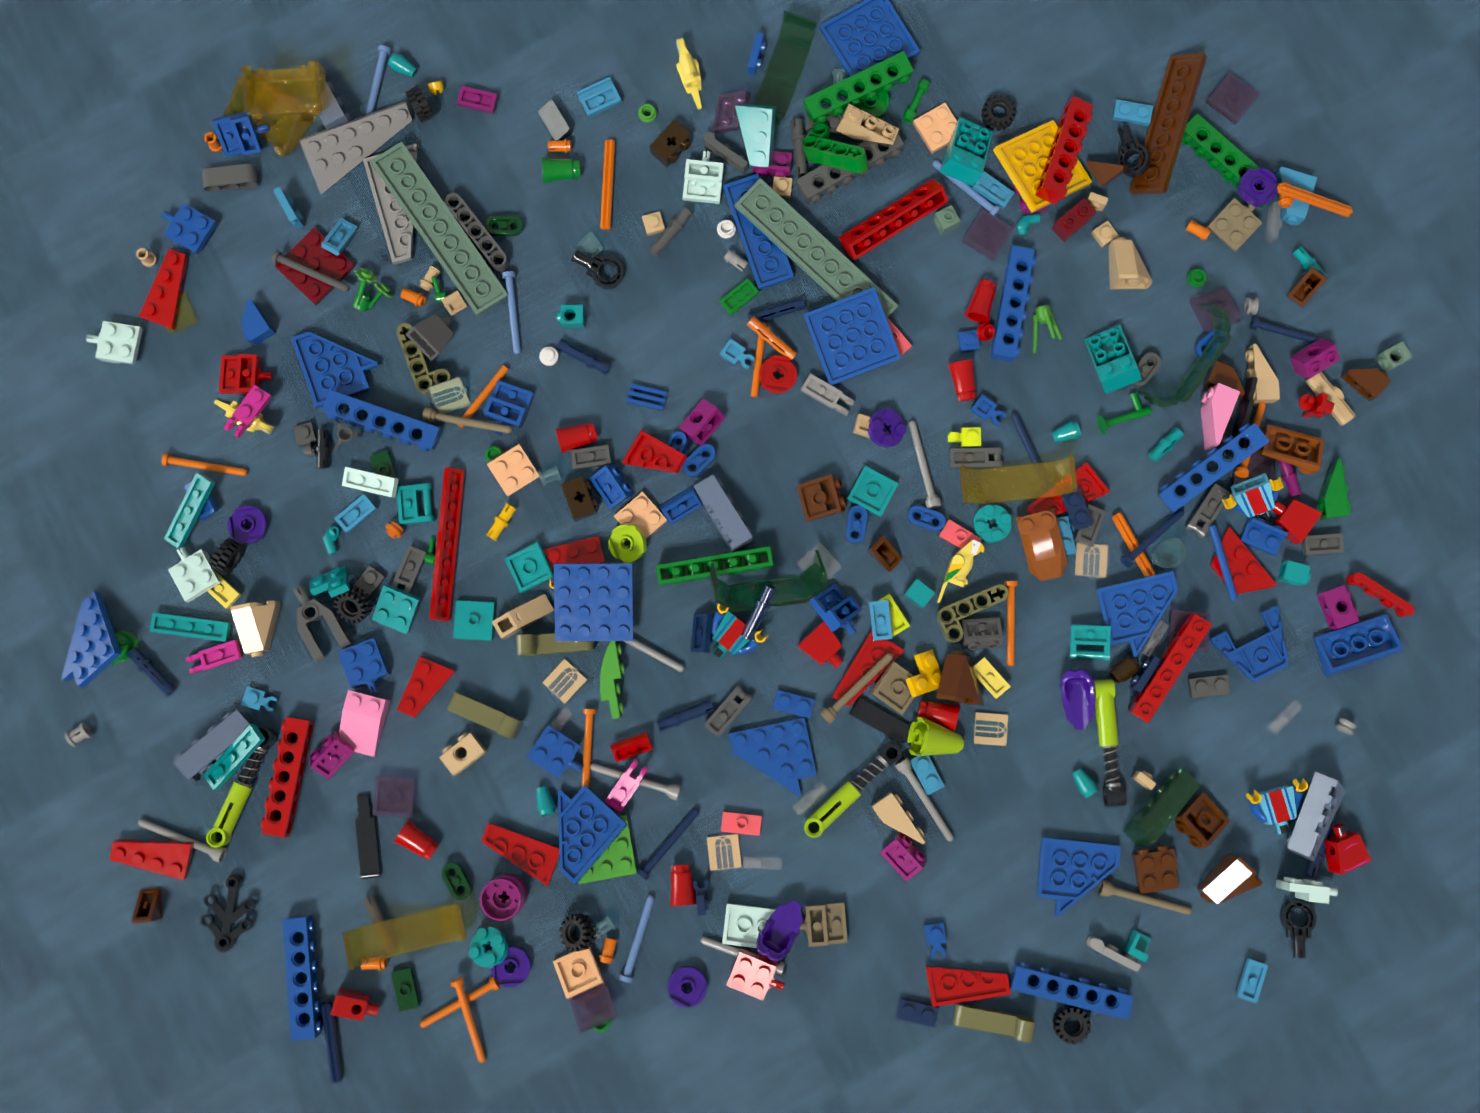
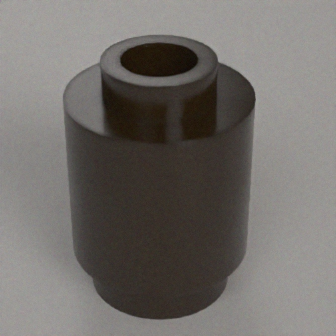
M1125 656L1111 667L1112 670L1109 671V674L1119 684L1139 671L1137 668L1139 664L1133 657Z

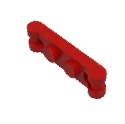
M1357 572L1346 577L1348 585H1357L1364 590L1363 592L1366 595L1379 599L1383 606L1393 608L1398 617L1414 614L1415 608L1411 604L1363 573Z

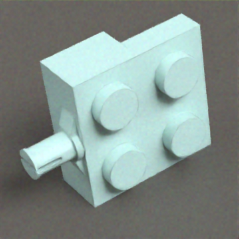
M703 151L702 161L686 159L683 200L720 204L724 163L709 162L711 152L707 151L706 158V151Z
M103 321L99 336L88 334L86 341L97 343L98 347L95 358L101 361L135 365L143 328Z
M184 547L177 550L182 560L168 569L185 602L189 603L221 583L217 573L210 566L211 558L207 552L200 549L188 556Z
M1283 877V880L1276 879V888L1295 892V898L1309 902L1329 904V896H1337L1338 894L1337 888L1323 886V882L1316 880H1301L1292 877Z

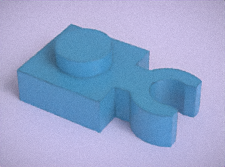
M729 339L720 352L721 357L735 366L739 361L745 370H749V366L745 364L746 360L755 361L752 355L744 354L746 348L732 339Z
M247 686L241 705L259 711L264 706L268 711H276L275 708L270 706V702L272 700L279 701L277 697L266 698V691Z

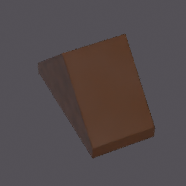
M1087 161L1086 163L1100 186L1104 187L1128 169V166L1093 161Z
M1312 266L1301 276L1287 296L1303 307L1328 277Z
M883 535L867 552L888 572L902 559Z
M160 888L140 890L131 919L132 924L162 919Z

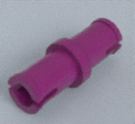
M1278 461L1283 474L1282 480L1286 483L1290 498L1301 495L1302 492L1297 481L1298 475L1294 472L1292 464Z

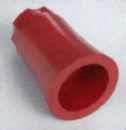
M979 280L973 297L964 312V316L967 319L977 323L990 321V313L997 285L990 280Z
M963 360L948 364L958 402L976 399L974 360Z
M593 422L565 428H555L562 454L598 440Z
M921 700L918 717H924L955 732L960 705L932 701L928 703Z
M410 819L394 840V843L407 848L420 857L423 856L428 861L439 847V844L433 841V838L418 828Z
M690 865L671 866L670 906L697 904Z

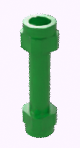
M920 79L916 87L917 92L910 107L905 110L902 117L904 122L908 124L913 122L916 116L915 111L923 94L927 93L930 86L929 81Z

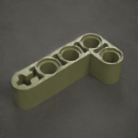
M407 323L399 325L397 336L417 390L424 396H431L444 391L441 390L431 394L429 387L441 384L439 380L442 376H448L447 381L453 380L451 374L445 369L431 372L425 354L405 337L406 332L412 326ZM412 348H417V352L415 354H409ZM418 365H423L422 371H415ZM429 382V387L423 390V383Z
M1001 584L995 585L940 609L936 614V620L945 640L949 643L960 641L963 637V629L959 620L1006 600L1009 594L1007 587ZM997 591L1002 592V595L1000 597L997 596L992 599L990 598V595H993ZM978 596L985 599L984 606L977 604L976 599ZM960 604H965L968 607L966 614H962L959 611ZM943 611H947L950 614L949 621L942 620L941 613ZM950 629H955L958 632L957 639L950 638Z
M555 633L516 635L517 656L595 650L594 641H555Z
M454 692L447 707L448 711L492 729L496 733L510 739H516L523 723L518 718L458 692Z
M956 1003L953 1025L1013 1036L1016 1040L1033 1043L1036 1021L1025 1015Z

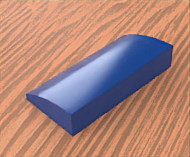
M1387 614L1314 638L1316 651L1326 677L1398 654L1404 649Z

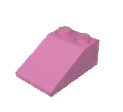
M1220 383L1210 387L1207 392L1205 391L1200 401L1202 402L1200 409L1204 449L1206 451H1210L1220 444L1240 391Z
M348 690L342 711L339 738L352 746L355 752L375 757L391 700Z

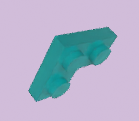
M346 566L334 568L329 573L315 576L310 580L312 595L315 596L328 590L331 598L349 591V571Z

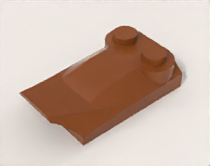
M1269 424L1262 430L1269 442L1254 453L1296 465L1304 474L1310 475L1320 470L1325 439Z
M1052 508L1016 517L1030 573L1039 581L1063 576L1068 561L1055 509Z

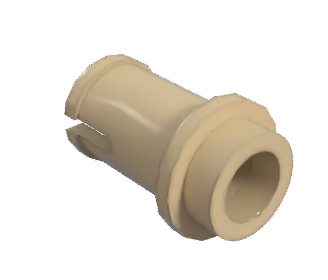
M140 248L136 252L137 258L141 260L143 265L147 267L155 265L157 261L155 254L148 252L145 248Z
M430 266L423 280H420L419 286L426 291L433 289L431 277L436 276L437 278L440 271Z

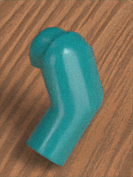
M1039 213L1021 217L1016 225L1017 233L1025 235L1030 224L1040 222Z
M337 526L329 527L323 537L329 555L338 552L335 541L339 536L340 530Z

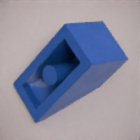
M249 298L246 301L241 327L244 330L242 334L248 342H252L257 346L276 333L257 304Z

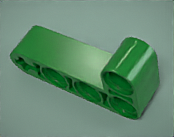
M824 123L815 125L802 141L806 159L810 162L854 173H863L869 167L864 148L833 141L828 126Z

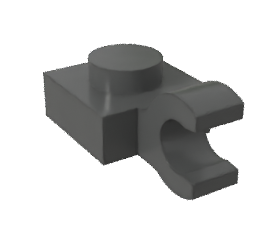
M309 422L293 427L297 445L299 447L303 446L304 454L308 458L316 456L312 444L317 442L313 423Z

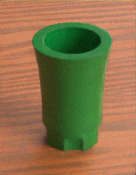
M541 157L543 184L581 178L579 160Z

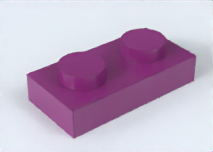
M461 86L457 105L494 114L498 95Z

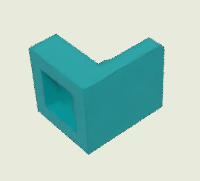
M916 579L904 593V596L922 609L935 592Z
M1133 929L1123 951L1146 963L1149 955L1145 954L1151 942V938Z

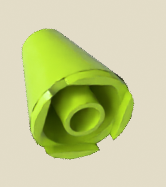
M917 717L918 721H913L910 726L907 740L908 743H911V748H908L911 755L957 754L964 747V740L960 734L924 717Z

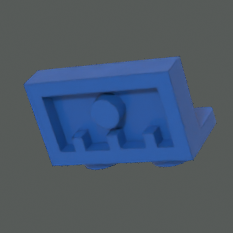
M615 464L605 465L590 477V480L610 510L617 507L627 498L635 495L632 491V486L624 479L620 468Z
M1258 517L1247 520L1240 536L1243 544L1269 555L1277 556L1283 538L1287 537L1288 533L1283 531L1282 527L1268 525L1265 523V520Z

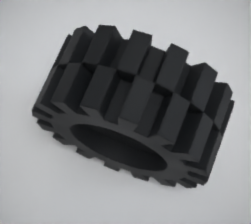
M419 86L405 91L421 123L434 117Z
M997 93L994 94V97L991 95L985 101L981 117H983V123L986 122L985 126L987 128L992 126L991 130L994 131L997 128V131H1000L1001 128L1005 130L1007 126H1011L1017 113L1016 104L1013 105V99L1009 100L1010 96L1007 95L1005 98L1004 94L1001 93L998 96ZM997 106L1005 109L1006 115L1003 118H997L992 114V109Z
M231 538L225 539L220 544V547L216 549V553L212 555L213 558L210 560L211 568L223 575H228L229 572L233 571V568L237 567V563L241 561L240 558L244 555L242 553H244L245 547Z
M350 586L349 591L337 595L334 603H336L334 608H338L336 613L341 614V619L345 617L346 622L351 620V624H354L355 622H361L369 615L373 604H370L372 602L371 598H367L369 594L363 593L365 590L361 589L359 591V587L355 586L353 588V586ZM349 600L355 603L358 609H355L350 604Z
M571 915L564 918L565 921L561 922L563 927L559 928V931L562 932L559 937L563 938L561 941L562 945L566 944L565 948L571 952L587 950L593 946L592 942L596 940L593 935L597 934V931H593V928L596 926L591 924L593 920L592 918L588 919V915ZM576 926L580 930V939L577 938L575 933Z
M1072 1005L1070 1007L1063 1006L1064 1009L1060 1008L1058 1010L1059 1013L1054 1015V1031L1061 1040L1068 1044L1077 1045V1042L1083 1043V1039L1087 1040V1034L1091 1033L1090 1027L1092 1026L1089 1022V1016L1078 1007ZM1074 1017L1078 1019L1079 1028L1077 1031H1066L1065 1022L1068 1018Z

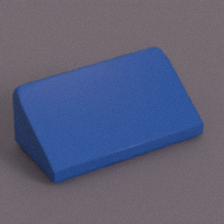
M688 487L659 505V508L669 524L672 525L703 505L694 489Z

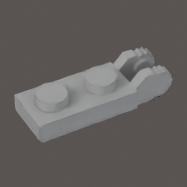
M812 374L808 376L800 390L845 416L848 415L849 411L838 405V400L841 399L851 406L855 403L854 400L844 395L842 391Z
M1095 936L1087 938L1086 944L1090 948L1136 972L1139 971L1141 965L1136 963L1137 958L1127 953L1125 956L1119 954V949L1110 944L1105 947L1103 941L1097 937L1095 938Z

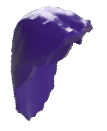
M1085 669L1067 670L1062 675L1059 685L1066 720L1074 725L1075 730L1079 729L1082 731V729L1087 728V724L1094 718L1095 682L1091 673Z
M791 900L787 904L779 905L758 933L757 950L772 961H780L790 952L800 931L803 917L801 913L802 905L798 901Z

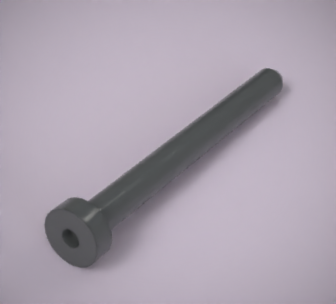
M275 250L271 256L272 263H282L344 292L350 290L349 285L284 257L282 252Z

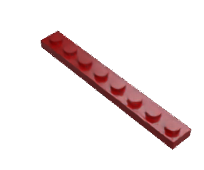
M451 467L444 468L429 620L445 622L450 621L465 470Z

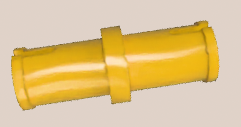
M506 503L499 516L494 518L495 522L486 535L497 541L503 529L508 527V521L517 509Z

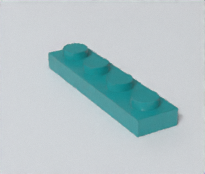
M196 472L164 537L166 541L176 548L184 547L215 484L213 480L204 474Z
M152 613L149 632L228 642L231 623Z
M250 724L203 775L213 790H219L265 740L255 724Z

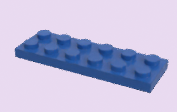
M755 174L724 184L723 190L757 288L761 290L792 280L794 275L787 255L734 207L740 198L760 179L759 175Z

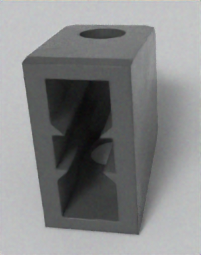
M433 314L413 326L406 335L432 361L441 353L453 335V332L449 329L451 321L448 317L444 316L440 319L437 315Z

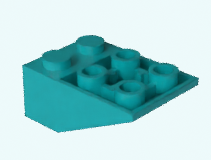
M959 117L944 154L940 172L970 186H974L983 174L993 131Z
M1121 325L1084 339L1105 394L1142 380Z

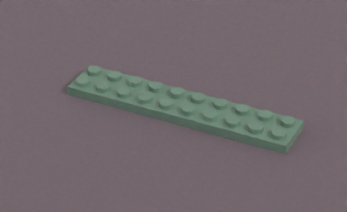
M400 142L370 160L375 171L475 315L479 316L507 298V292L405 145Z
M761 178L735 204L734 207L836 301L875 287L886 319L899 306Z

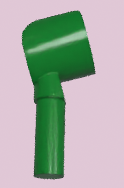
M436 276L431 277L435 287V300L442 302L441 300L447 297V293L440 292Z
M430 538L429 549L424 557L426 563L432 566L435 565V555L432 554L435 538Z

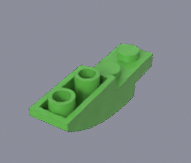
M610 641L603 658L600 675L601 701H609L612 719L621 718V714L624 713L623 703L618 700V695L621 694L620 685L615 682L617 679H623L622 674H625L624 663H620L619 655H622L620 643L617 644V641Z

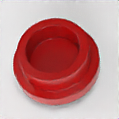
M988 322L981 323L977 328V336L981 341H989L995 335L994 327Z

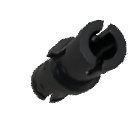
M316 430V468L329 469V430Z

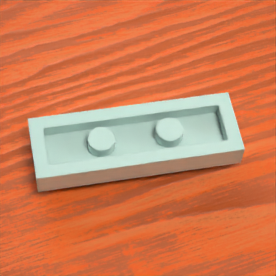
M345 467L342 486L395 497L399 479Z

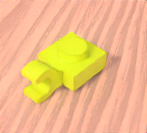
M981 427L961 428V433L950 432L948 434V442H961V448H980Z

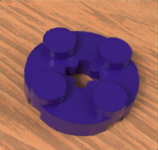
M1250 169L1240 179L1237 192L1247 203L1255 207H1261L1271 202L1278 192L1277 178L1268 169ZM1254 184H1255V185L1261 184V185H1262V186H1261V189H1262V190H1261V191H1260V190H1257V189L1255 188Z
M893 409L877 411L868 421V435L872 442L878 446L886 448L895 446L906 433V426L902 418ZM883 424L889 426V432H888V431L884 432L883 429H884L885 427H884Z
M246 505L234 510V513L228 519L227 528L229 534L236 541L243 544H254L266 536L268 521L261 510ZM246 520L252 523L249 530L243 527V524H246Z
M509 946L506 958L502 963L491 968V974L502 986L516 987L527 979L531 971V960L524 949L517 946ZM509 961H513V964H516L513 972L506 968Z
M682 966L675 970L670 976L667 985L671 1000L683 1008L698 1005L702 1002L707 992V981L703 973L691 966ZM690 982L693 988L692 991L684 992L682 984Z

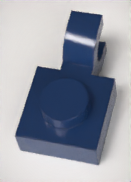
M704 879L705 885L702 888L697 886V880L693 881V886L696 890L698 916L706 915L705 910H709L708 898H704V892L709 887L708 879Z

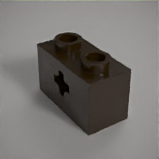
M673 120L649 146L650 153L668 167L678 160L679 154L683 150L686 151L692 143L691 133L676 120Z
M580 476L561 484L575 522L597 514L595 509L598 508L595 497H590L589 491L592 489L588 480H584ZM580 494L584 497L581 503L577 500Z

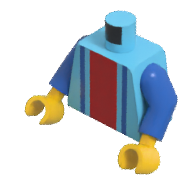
M1266 473L1231 486L1232 494L1229 495L1230 498L1222 499V502L1226 509H1234L1239 513H1245L1250 518L1257 515L1258 518L1266 520L1270 516L1268 511L1275 508L1274 501L1278 499L1279 492L1284 487L1282 479L1279 477V479L1272 481V479H1268Z
M1304 778L1300 784L1297 779L1293 780L1294 789L1293 786L1285 785L1259 793L1254 790L1252 795L1247 793L1246 798L1249 800L1251 814L1260 822H1264V824H1275L1278 834L1290 832L1287 821L1297 818L1303 792L1308 788V783Z

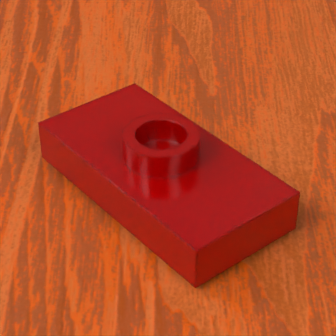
M647 732L610 745L616 762L653 750Z

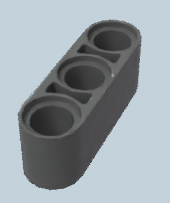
M253 164L213 167L202 170L203 190L207 192L246 189L258 186L257 169Z

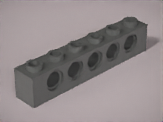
M897 133L893 145L872 141H864L857 145L864 148L866 155L871 157L868 160L869 167L863 173H854L822 165L796 180V188L808 205L811 202L814 204L820 201L825 194L828 193L830 195L836 192L841 185L852 183L855 177L859 175L864 176L870 172L871 168L875 166L880 167L886 163L887 159L891 157L896 158L901 155L904 142ZM884 146L887 150L881 151L878 147ZM836 173L840 177L832 178L830 175ZM816 182H820L824 186L818 188L814 184Z

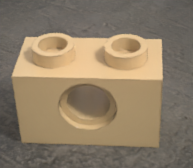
M464 733L457 739L459 742L456 745L446 747L442 751L443 755L439 757L453 776H457L488 752L474 733ZM461 747L467 751L465 758H460L458 755V750Z

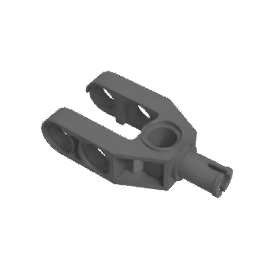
M300 585L298 589L292 590L301 604L297 608V630L311 656L317 663L323 661L326 657L319 646L321 645L320 642L316 641L310 625L313 622L319 621L322 617L325 618L337 642L343 649L352 644L350 636L334 610L319 600L311 599L304 585ZM311 608H314L316 614L310 618L308 612Z

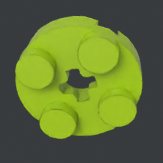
M622 524L613 529L608 545L610 552L616 559L619 558L622 562L630 563L641 558L647 551L645 535L638 525ZM626 538L631 542L630 548L624 545Z

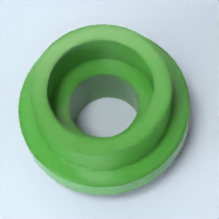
M644 104L639 108L638 116L641 121L650 123L655 120L657 111L653 105ZM646 112H650V113H651L650 116H645L644 114H645Z

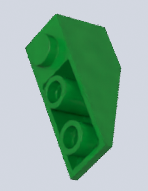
M1341 459L1330 463L1317 501L1318 509L1322 513L1320 520L1344 518L1350 515L1351 503L1347 498L1348 485L1344 480L1345 467Z

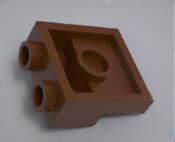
M830 474L796 485L806 522L846 512L847 500L844 495H841L840 491L843 487L842 481L836 475Z
M1204 792L1199 793L1173 819L1176 823V829L1181 833H1185L1190 838L1189 843L1199 849L1208 847L1230 822Z
M1168 845L1157 846V850L1149 851V848L1138 849L1137 853L1132 854L1140 894L1180 888L1176 872L1178 866L1173 848H1169Z

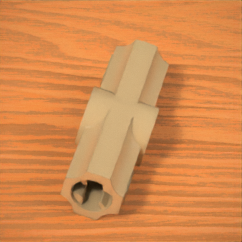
M1322 372L1305 381L1316 395L1325 393L1328 395L1327 400L1335 403L1331 414L1341 426L1356 416L1343 400L1344 395L1338 387L1332 386Z

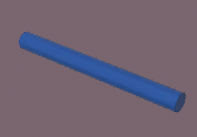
M1216 525L1210 526L1208 528L1230 601L1237 600L1238 596Z

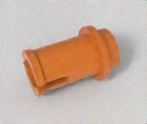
M213 132L206 133L204 140L208 143L209 148L214 152L221 151L222 146L218 137Z
M567 138L564 140H548V151L568 153L572 151V142Z
M1279 194L1280 200L1278 204L1280 207H1291L1294 199Z
M1193 220L1190 221L1185 230L1199 237V240H1206L1211 232L1208 226L1205 228Z
M407 287L401 292V299L413 303L415 307L424 306L426 297L423 293H416Z
M605 937L602 954L599 955L600 962L612 963V960L615 959L613 955L618 940Z
M379 955V957H362L361 961H364L361 962L362 970L378 969L383 971L388 965L387 957Z

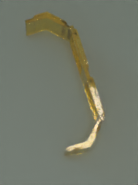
M1069 454L1068 458L1054 462L981 470L965 469L964 466L960 468L962 499L965 504H990L1038 499L1077 492L1074 455L1072 456V454Z
M459 903L342 932L349 970H354L355 967L439 944L466 940Z

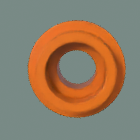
M392 521L390 524H386V533L393 539L396 537L400 539L404 531L397 523Z

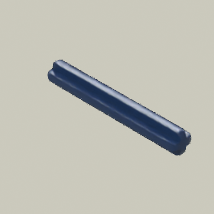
M326 1002L321 1005L330 1080L331 1083H338L343 1078L335 1016L330 1015L333 1003Z

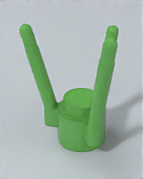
M1049 305L1036 308V315L1032 316L1034 321V354L1037 352L1038 322L1048 325L1053 339L1055 338V330L1059 340H1062Z

